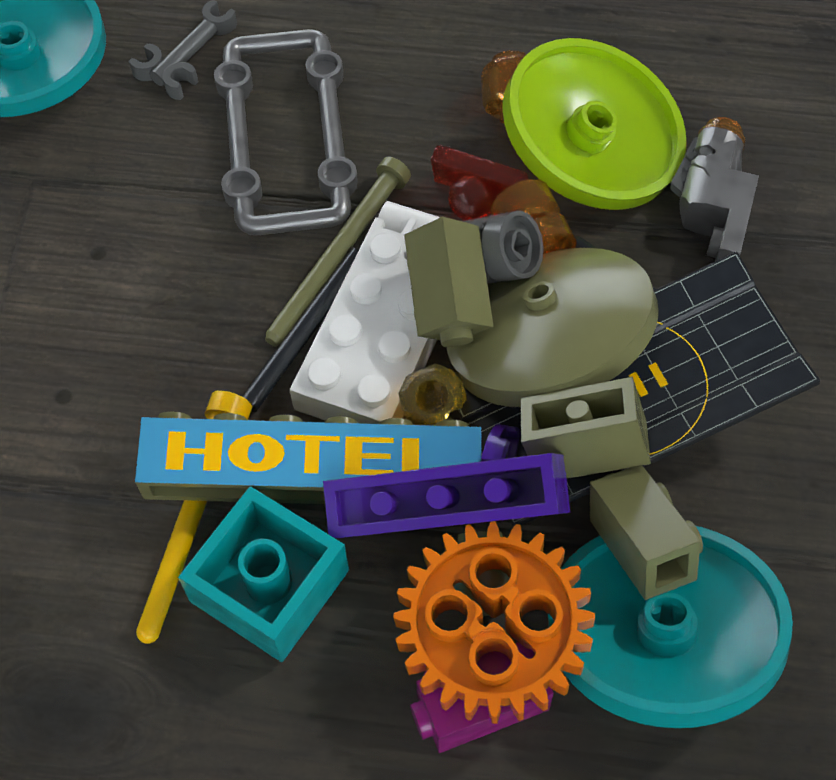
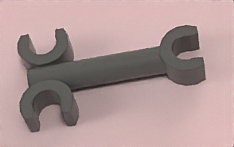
M211 0L207 2L202 9L204 20L164 59L159 47L153 44H146L144 46L149 62L142 63L131 58L129 64L133 76L140 81L153 80L159 86L164 85L169 97L181 100L184 95L181 84L178 82L188 81L193 85L198 83L196 69L193 65L186 62L214 35H226L236 28L237 18L235 10L230 9L225 15L218 17L220 13L217 1Z

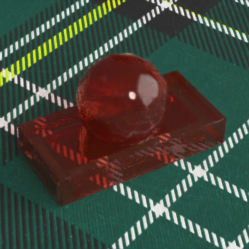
M443 145L436 146L430 159L434 180L437 183L450 186L448 202L451 210L457 217L464 221L487 217L493 210L495 201L524 210L529 198V177L527 172Z

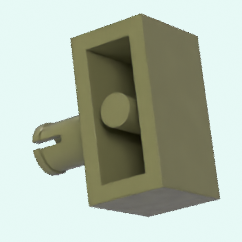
M633 377L521 398V442L527 456L547 453L564 455L566 479L651 464L647 421Z

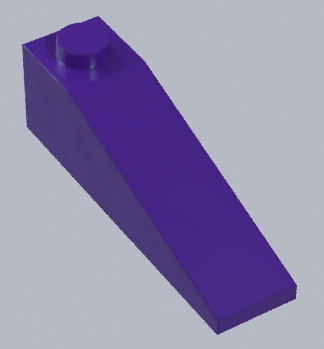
M555 453L323 481L328 534L334 538L571 513L564 455Z

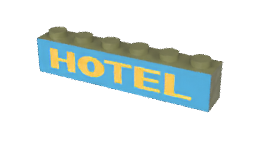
M163 412L158 415V418L141 417L135 483L143 499L238 502L251 486L277 503L325 504L323 481L481 462V427H468L466 422L460 420H442L437 422L435 426L413 425L410 420L402 418L385 419L380 424H359L357 420L343 416L330 417L325 422H303L299 417L292 415H276L271 417L269 421L247 420L246 417L233 413L218 414L214 416V419H192L189 415L181 412Z

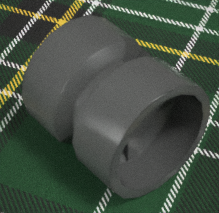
M519 210L462 221L479 226L487 284L530 278L539 270L543 260L544 249L542 234L537 223L528 213Z

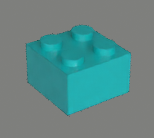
M250 486L178 578L192 604L283 663L346 576L349 567L345 544Z

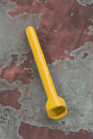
M214 391L208 402L205 416L207 419H214V416L218 414L233 413L242 415L248 420L252 405L247 399L235 393ZM184 500L136 630L137 638L142 643H153L159 637L179 581L178 577L182 573L207 501Z

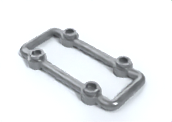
M313 29L240 36L230 40L224 47L223 63L216 68L214 78L218 94L226 100L231 170L223 176L221 185L226 203L234 208V218L237 226L249 235H266L340 225L350 215V196L357 188L356 166L351 160L345 158L336 91L343 81L341 58L336 53L331 52L328 37L322 32ZM313 48V54L306 61V72L309 84L318 92L326 155V160L319 166L318 178L321 191L331 199L332 207L254 216L253 209L262 198V188L259 175L253 169H250L245 100L252 91L253 81L251 70L247 64L241 61V55Z

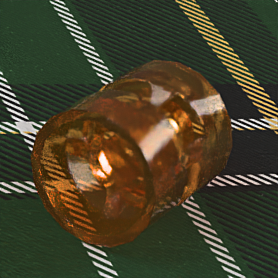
M533 179L518 182L500 193L491 205V215L519 210L528 213L535 220L542 234L543 254L576 248L577 241L564 215L560 214V208L547 183Z

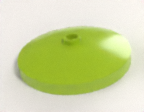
M581 38L558 39L544 43L531 50L521 60L507 83L503 97V118L512 146L523 163L538 179L555 192L577 203L608 210H622L643 205L657 197L669 185L685 157L686 130L682 115L674 98L660 79L644 64L613 46Z

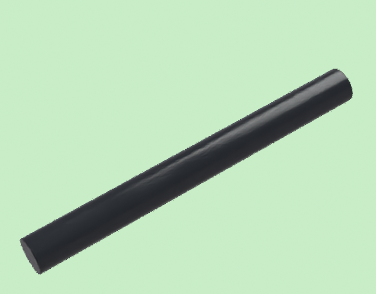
M351 248L242 395L251 403V412L258 411L326 317L359 251L358 249Z

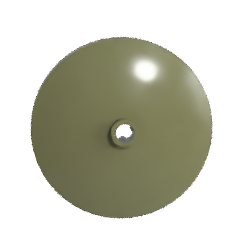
M572 248L543 254L539 270L532 277L487 284L494 327L473 335V342L458 347H447V351L457 377L469 392L490 403L509 407H521V398L608 382L618 376L639 357L651 340L658 321V303L651 280L646 271L633 259L621 253L598 248Z

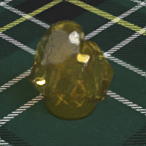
M437 363L407 375L398 392L406 419L415 425L435 426L439 421L448 420L450 413L462 409L467 399L463 383L451 369Z

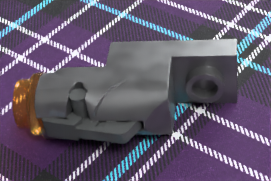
M726 117L713 118L699 130L670 186V189L680 197V215L683 227L698 234L711 236L706 256L716 258L715 261L736 251L739 255L741 254L759 175L742 172V152L745 147L743 130L739 123Z

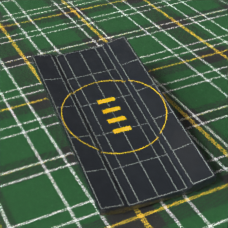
M737 251L654 290L659 311L653 336L639 357L618 376L610 380L633 377L647 421L651 464L820 384L819 377L802 354L798 352L756 287L752 276ZM462 383L448 389L462 421L466 422L468 427H481V457L486 440L496 424L518 427L521 432V407H509L487 402L469 392ZM520 440L517 457L527 456ZM625 469L567 478L569 503L589 494L590 482ZM541 516L510 519L513 527L516 524L522 526Z

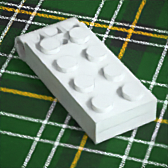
M390 201L384 203L378 218L375 217L290 388L294 410L323 420L336 416L350 417L357 420L359 424H380L385 419L403 417L437 341L436 339L418 337L404 234L440 217Z

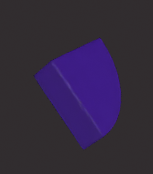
M496 424L486 440L481 460L490 461L517 457L521 440L520 429L514 426Z

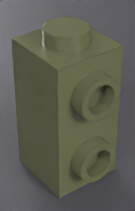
M442 216L404 234L418 337L441 340V345L444 347H458L473 342V335L493 328L479 226Z
M643 466L631 467L617 473H611L590 482V522L644 600L697 580L699 554L703 551L701 535L694 523L690 520L685 521L675 509L670 494L662 483H655Z

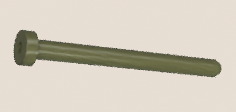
M385 157L377 166L378 179L268 328L265 337L267 343L274 347L281 344L341 260L356 243L394 189H403L408 183L411 173L400 160L393 157Z

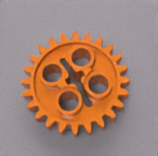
M496 521L490 522L487 537L481 538L478 537L471 524L466 525V541L460 544L448 533L443 534L444 553L440 555L427 547L422 550L424 561L428 567L426 570L414 566L408 567L409 580L416 588H398L397 591L399 602L410 608L395 612L393 615L396 627L410 630L396 638L400 652H415L405 661L408 674L427 671L420 682L421 692L427 695L439 687L443 688L440 699L441 708L445 711L448 710L459 698L464 701L465 717L470 721L476 714L479 705L488 706L492 724L498 723L501 707L509 705L518 721L524 720V701L529 699L542 711L547 710L548 696L546 689L550 687L557 693L565 696L569 690V683L562 672L581 675L584 669V662L573 652H591L593 638L580 631L594 627L595 613L579 609L590 602L591 591L590 588H572L580 579V567L572 566L561 570L560 567L564 561L565 549L559 547L546 555L543 552L544 534L542 533L537 534L529 544L522 542V531L519 524L513 527L508 538L500 537ZM496 569L506 573L510 579L501 587L489 588L481 584L478 578L485 571ZM463 583L471 591L477 603L461 591L455 590L454 585ZM482 609L492 618H496L503 613L505 615V630L495 622L484 627ZM447 610L460 611L467 618L463 626L451 631L442 630L434 622L439 614ZM542 610L550 614L554 623L546 630L536 631L526 627L521 618L529 611ZM506 632L521 645L533 650L535 656L532 659L523 656ZM488 652H501L509 658L511 665L501 674H487L480 670L477 665L481 656Z

